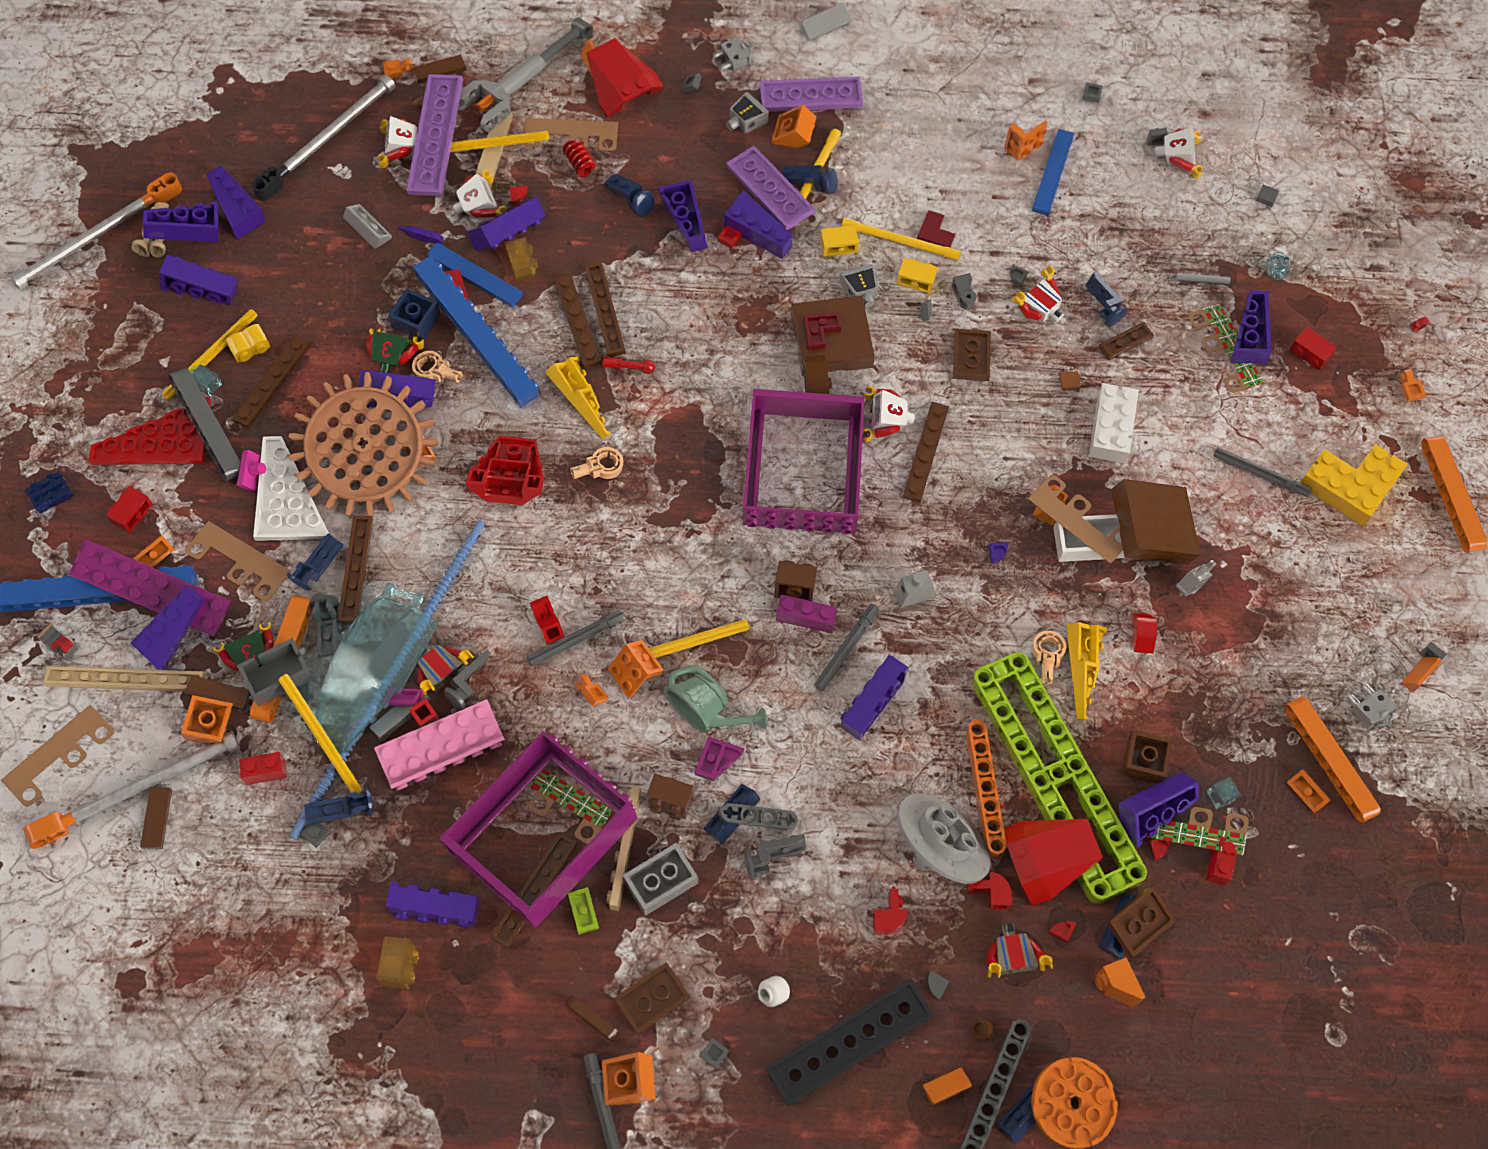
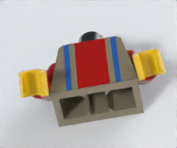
M427 644L420 646L417 652L422 658L417 661L419 667L416 673L417 683L423 694L427 695L426 691L429 689L436 693L458 675L457 671L463 666L462 662L464 665H467L468 662L466 660L474 658L468 650L461 651L450 647L443 648L441 645H437L432 650Z
M1013 923L1002 925L1003 936L997 937L995 943L990 945L986 956L988 977H991L992 973H996V976L998 975V978H1000V975L1035 970L1038 967V963L1040 964L1041 971H1045L1044 965H1049L1053 968L1052 958L1045 955L1042 949L1031 938H1028L1026 933L1016 934Z

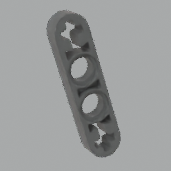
M732 803L723 805L719 810L720 819L725 823L790 830L798 823L797 815L788 810ZM730 808V812L737 813L738 809H740L738 816L732 815L729 818L724 814V811ZM745 810L753 812L754 818L752 821L744 819L743 813ZM766 812L773 815V822L771 824L763 820V815ZM778 814H780L779 818L782 819L789 815V819L793 820V822L787 826V822L779 821V825H777Z

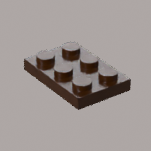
M955 329L953 379L989 381L991 331Z
M1149 886L1107 920L1106 923L1128 957H1134L1176 920L1154 886Z
M667 962L614 997L615 1002L637 1035L691 999Z

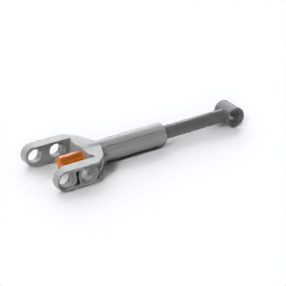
M577 17L571 24L572 30L540 55L534 54L498 83L488 80L472 81L461 90V102L459 103L458 111L464 110L484 95V98L476 104L480 112L492 104L496 105L483 115L480 122V127L486 132H490L510 116V95L546 67L545 63L578 37L589 38L593 32V26Z

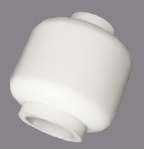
M773 976L762 981L758 988L759 999L768 1007H775L785 1002L790 993L787 982L780 976Z

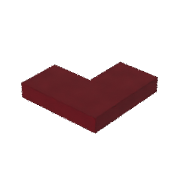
M928 210L917 239L951 248L956 234L940 229L945 215Z
M839 313L803 316L808 350L826 348L824 333L839 332L842 329Z

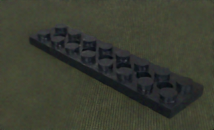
M909 979L778 1059L765 1069L789 1107L928 1021L934 1015L912 980ZM901 1003L907 1004L910 1012L906 1015L901 1014L898 1011V1005ZM883 1014H887L892 1018L890 1025L885 1026L881 1023L880 1017ZM866 1025L874 1029V1034L870 1037L862 1033V1028ZM851 1036L856 1040V1045L853 1048L845 1046L844 1039ZM833 1047L837 1050L838 1056L835 1059H829L826 1056L828 1048ZM810 1059H817L819 1061L820 1067L817 1070L808 1068L807 1062ZM792 1070H798L801 1073L799 1081L794 1082L789 1078V1073Z

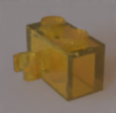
M526 237L506 242L507 255L516 281L537 276L536 268H538L536 257L532 258L531 254H534L531 243H527Z

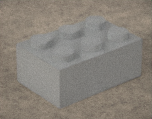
M677 843L623 875L626 886L645 916L698 884V876Z

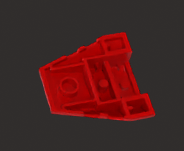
M616 38L586 52L598 104L607 118L621 111L623 104L646 92L651 95L664 88L657 74Z
M499 435L488 448L485 456H481L479 463L469 470L466 486L484 501L524 505L541 494L544 475L536 439Z
M1088 819L1021 821L1004 828L1009 853L1021 885L1032 906L1053 899L1060 891L1068 887L1075 879L1083 875L1103 858Z

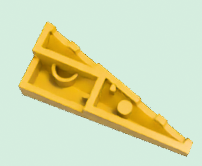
M570 357L565 362L553 364L545 371L548 377L602 439L611 435L604 427V417H600L598 412L600 406L591 384H588L585 379L586 372L580 367V357Z
M1080 622L1066 623L1077 720H1088L1086 709L1087 705H1090L1092 702L1089 696L1091 689L1095 688L1100 665L1098 655L1099 650L1104 647V643L1101 641L1103 634L1107 633V627L1087 625Z

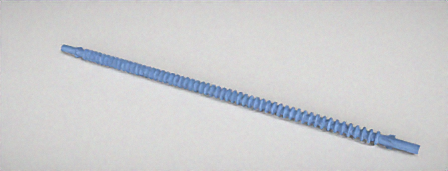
M479 520L471 534L467 535L465 544H462V549L458 550L459 554L457 553L456 558H453L454 562L450 563L451 567L447 568L446 576L442 577L443 581H439L440 585L436 586L437 590H434V595H431L432 599L428 600L429 604H425L426 609L422 610L423 613H420V618H417L418 622L414 623L415 627L411 628L412 632L408 633L409 637H406L407 641L403 642L404 646H400L401 651H397L398 656H394L395 661H391L392 665H389V670L385 671L386 675H383L384 679L380 680L381 684L377 685L378 689L374 690L375 694L371 695L372 699H368L369 704H365L366 709H362L363 714H359L360 719H356L357 724H353L354 729H350L351 734H347L348 739H344L345 744H341L342 749H338L344 761L347 760L345 757L350 755L348 752L353 750L351 747L356 745L354 742L359 740L357 737L361 736L360 732L364 731L363 727L367 726L366 722L370 721L369 717L373 716L372 712L376 711L375 707L379 706L378 702H382L381 697H385L384 692H388L387 687H391L390 682H394L393 678H396V673H399L398 669L402 668L401 664L405 663L404 659L408 658L407 654L411 653L410 649L414 648L413 644H416L415 640L419 639L418 635H422L421 630H425L424 625H428L427 621H430V616H433L432 612L436 611L435 607L439 606L438 602L442 601L443 593H447L446 588H450L449 584L453 583L452 579H455L454 575L458 574L457 570H461L460 566L463 565V561H466L465 557L469 556L468 552L472 551L471 547L477 543V537L485 525L484 522ZM329 764L330 769H326L327 774H323L324 779H320L321 784H317L318 789H314L315 794H311L312 799H308L309 803L322 801L321 797L325 796L324 792L328 791L327 787L331 786L330 782L335 780L333 777L338 774L333 764ZM305 810L299 814V820L289 835L297 840L307 823Z

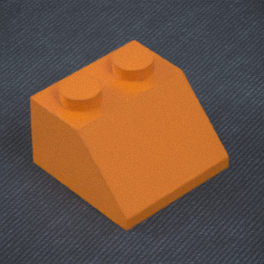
M804 105L779 115L771 142L792 148L807 145L811 140L816 116Z
M192 695L181 731L183 738L203 744L222 742L233 703Z
M1127 958L1104 966L1095 975L1097 988L1100 991L1102 990L1103 994L1131 1007L1138 1005L1146 998Z
M636 1052L602 1061L605 1105L637 1104L656 1099L652 1055Z

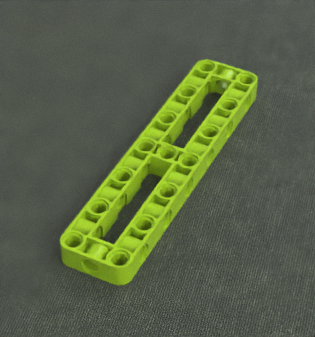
M1016 652L977 669L972 679L973 689L1044 819L1056 820L1054 815H1059L1063 819H1073L1057 790L1058 787L1067 783L1072 784L1087 817L1094 823L1098 831L1097 835L1109 856H1112L1119 868L1104 875L1097 862L1083 875H1080L1077 879L1087 898L1092 903L1100 904L1139 886L1147 876L1146 867L1028 657L1021 652ZM1018 662L1022 667H1016L1013 663ZM983 677L987 682H981L978 678ZM1007 680L1015 681L1021 692L1022 700L1031 716L1034 715L1040 726L1039 730L1059 761L1046 767L1044 766L999 685L1000 683ZM1032 696H1038L1040 701H1035ZM997 711L1004 712L1006 716H999ZM1051 730H1057L1060 735L1052 734ZM1016 745L1023 746L1025 750H1017ZM1070 764L1077 765L1079 770L1072 769ZM1052 772H1058L1061 778L1054 777ZM1035 780H1041L1044 786H1038ZM1090 799H1095L1099 805L1091 804ZM1112 834L1117 836L1119 841H1113L1110 838V835ZM1130 871L1137 872L1139 878L1132 877ZM1094 888H1100L1103 891V895L1096 894Z

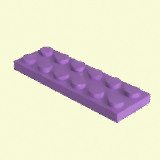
M860 76L760 81L761 103L769 112L789 111L800 105H804L809 110L863 108Z
M755 146L726 163L727 168L787 230L815 213L814 207Z

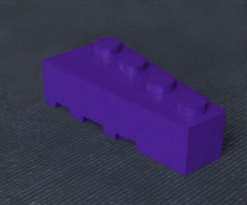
M534 197L509 209V212L506 211L497 215L496 219L484 222L479 225L480 227L471 229L466 233L476 251L488 247L492 250L500 246V241H509L514 238L513 234L517 232L521 234L527 231V226L532 225L533 227L541 223L540 219L546 215L537 197Z
M1250 291L1230 363L1267 364L1271 354L1268 291Z
M360 370L358 387L364 386L365 372H369L371 375L372 388L381 389L385 378L389 376L392 379L389 393L397 397L406 385L410 388L409 395L403 401L408 407L414 406L421 400L426 405L424 408L432 407L435 379ZM371 401L367 407H376L377 402Z
M186 585L130 643L158 670H166L169 661L175 655L180 642L186 636L191 623L197 617L206 598L193 586Z

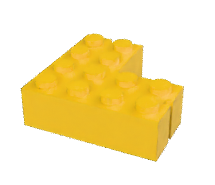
M1377 444L1373 446L1357 469L1324 449L1300 483L1311 487L1313 495L1364 526L1408 464L1394 455L1392 457L1388 456L1390 452Z

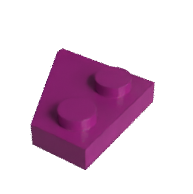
M708 736L695 775L715 781L744 754L745 749Z

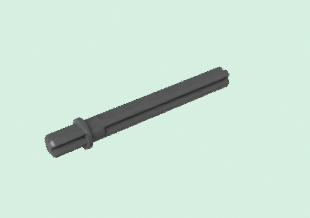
M1219 447L1214 452V457L1289 489L1291 493L1294 491L1308 497L1312 491L1311 487L1298 482V479L1294 480Z
M871 603L865 612L860 614L858 622L815 682L814 686L818 690H825L868 626L873 624V619L879 612L877 605Z
M617 610L607 616L603 615L602 619L527 656V660L531 666H535L607 628L612 629L613 625L625 620V615L622 610Z
M591 1053L584 1056L588 1073L586 1078H589L606 1146L607 1149H621L610 1105H605L602 1070L599 1068L596 1054Z

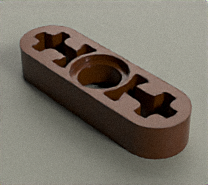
M571 995L566 1001L565 1005L572 1012L611 1042L620 1034L613 1026Z

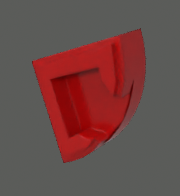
M527 186L510 187L511 205L520 203V200L526 197Z
M1160 839L1148 841L1154 861L1159 860L1165 855L1170 841Z
M1072 921L1059 922L1049 930L1048 934L1067 943L1076 923Z

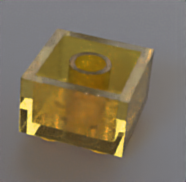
M384 937L377 980L384 988L409 990L410 984L413 985L415 979L413 966L418 961L419 951L416 950L417 948L410 939Z

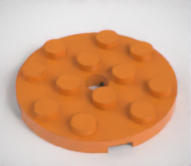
M1064 1058L1052 1062L1039 1074L1032 1091V1110L1039 1128L1051 1141L1063 1147L1081 1149L1099 1143L1112 1129L1117 1115V1100H1115L1113 1084L1100 1067L1088 1060ZM1073 1096L1079 1101L1077 1109H1072L1069 1099Z

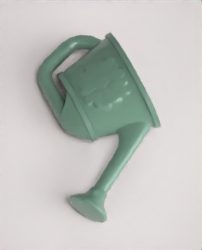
M700 666L683 667L669 675L667 680L668 686L664 688V693L678 714L696 730L706 733L708 728L751 723L758 724L763 729L767 728V714L764 708H761L757 714L752 716L723 717L719 715L722 708L726 706V693L723 687ZM691 673L698 674L690 679L675 684V680L680 676H684Z

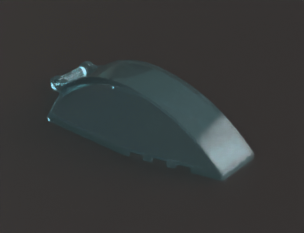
M387 583L382 594L371 600L343 637L327 671L315 713L316 719L337 750L347 753L363 735L362 731L364 728L376 720L375 716L382 708L386 709L389 705L388 701L393 695L401 692L437 628L438 621L419 610L423 602V594L418 592L414 594L396 588L394 584ZM393 594L410 600L411 603L408 605L390 598ZM312 733V738H311V739H312L313 741L318 742L317 739L315 738V736H314L313 733Z

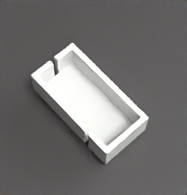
M1102 383L1097 397L1089 457L1125 464L1131 449V437L1139 390L1122 387L1120 390L1118 389L1119 386Z
M1116 514L1082 517L1106 537H1109L1117 527H1120ZM1057 521L1055 522L1053 529L1059 562L1104 559ZM1120 532L1115 535V539L1122 543ZM1122 551L1117 558H1125L1124 552Z

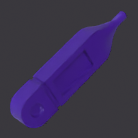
M398 226L397 228L412 238L432 244L437 242L442 244L444 237L438 233L415 226Z

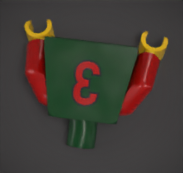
M372 328L369 330L370 336L366 342L369 357L373 362L380 364L379 372L390 373L391 367L401 368L418 350L424 348V340L422 339L421 342H418V337H413V343H411L408 338L381 333L380 329L374 331Z
M268 622L267 628H263L259 624L260 630L227 645L220 642L222 644L221 649L217 650L213 647V650L219 655L224 665L236 672H239L237 665L253 657L259 667H262V663L257 655L274 646L271 623Z

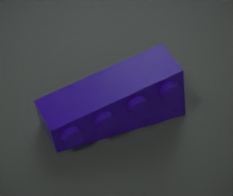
M221 165L206 174L237 240L266 221L261 208Z
M692 180L659 187L661 200L690 251L694 252L708 248Z
M744 191L724 214V227L728 225L741 232V237L783 259L792 248L793 235Z
M218 201L211 202L210 205L199 203L195 204L194 207L186 208L184 205L177 206V208L170 210L167 207L143 210V237L146 239L218 242Z
M167 255L159 271L160 288L162 291L172 289L175 290L176 294L180 295L186 292L190 293L194 298L204 296L208 301L231 305L238 288V279L232 275L219 273L212 268L201 267L197 263L184 261L177 256Z
M889 654L882 665L878 667L872 679L868 680L862 693L854 698L852 707L844 711L840 717L842 720L840 727L860 741L905 682L909 667Z
M1180 772L1119 803L1120 823L1132 844L1138 848L1143 844L1142 840L1147 836L1152 837L1156 833L1155 829L1160 825H1167L1175 813H1182L1199 799L1198 782Z
M393 881L390 883L386 907L397 920L405 921L407 918H414L416 922L427 923L428 920L436 921V924L439 925L455 923L456 926L462 928H469V925L475 926L479 906L477 896L448 892L447 895H444L443 891L433 888L425 892L416 885L409 884L407 888L398 887V882Z

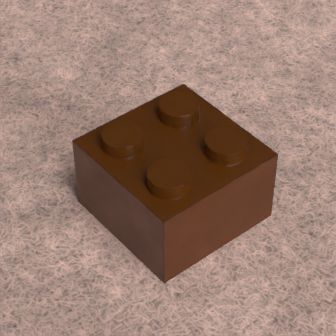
M789 560L779 561L774 597L780 598V595H786L812 601L817 567L807 563L796 564Z
M1133 730L1127 741L1122 775L1157 784L1164 781L1168 773L1173 740Z
M655 773L646 795L647 807L650 808V811L656 814H661L662 812L669 814V817L675 820H681V818L686 820L694 798L693 785Z

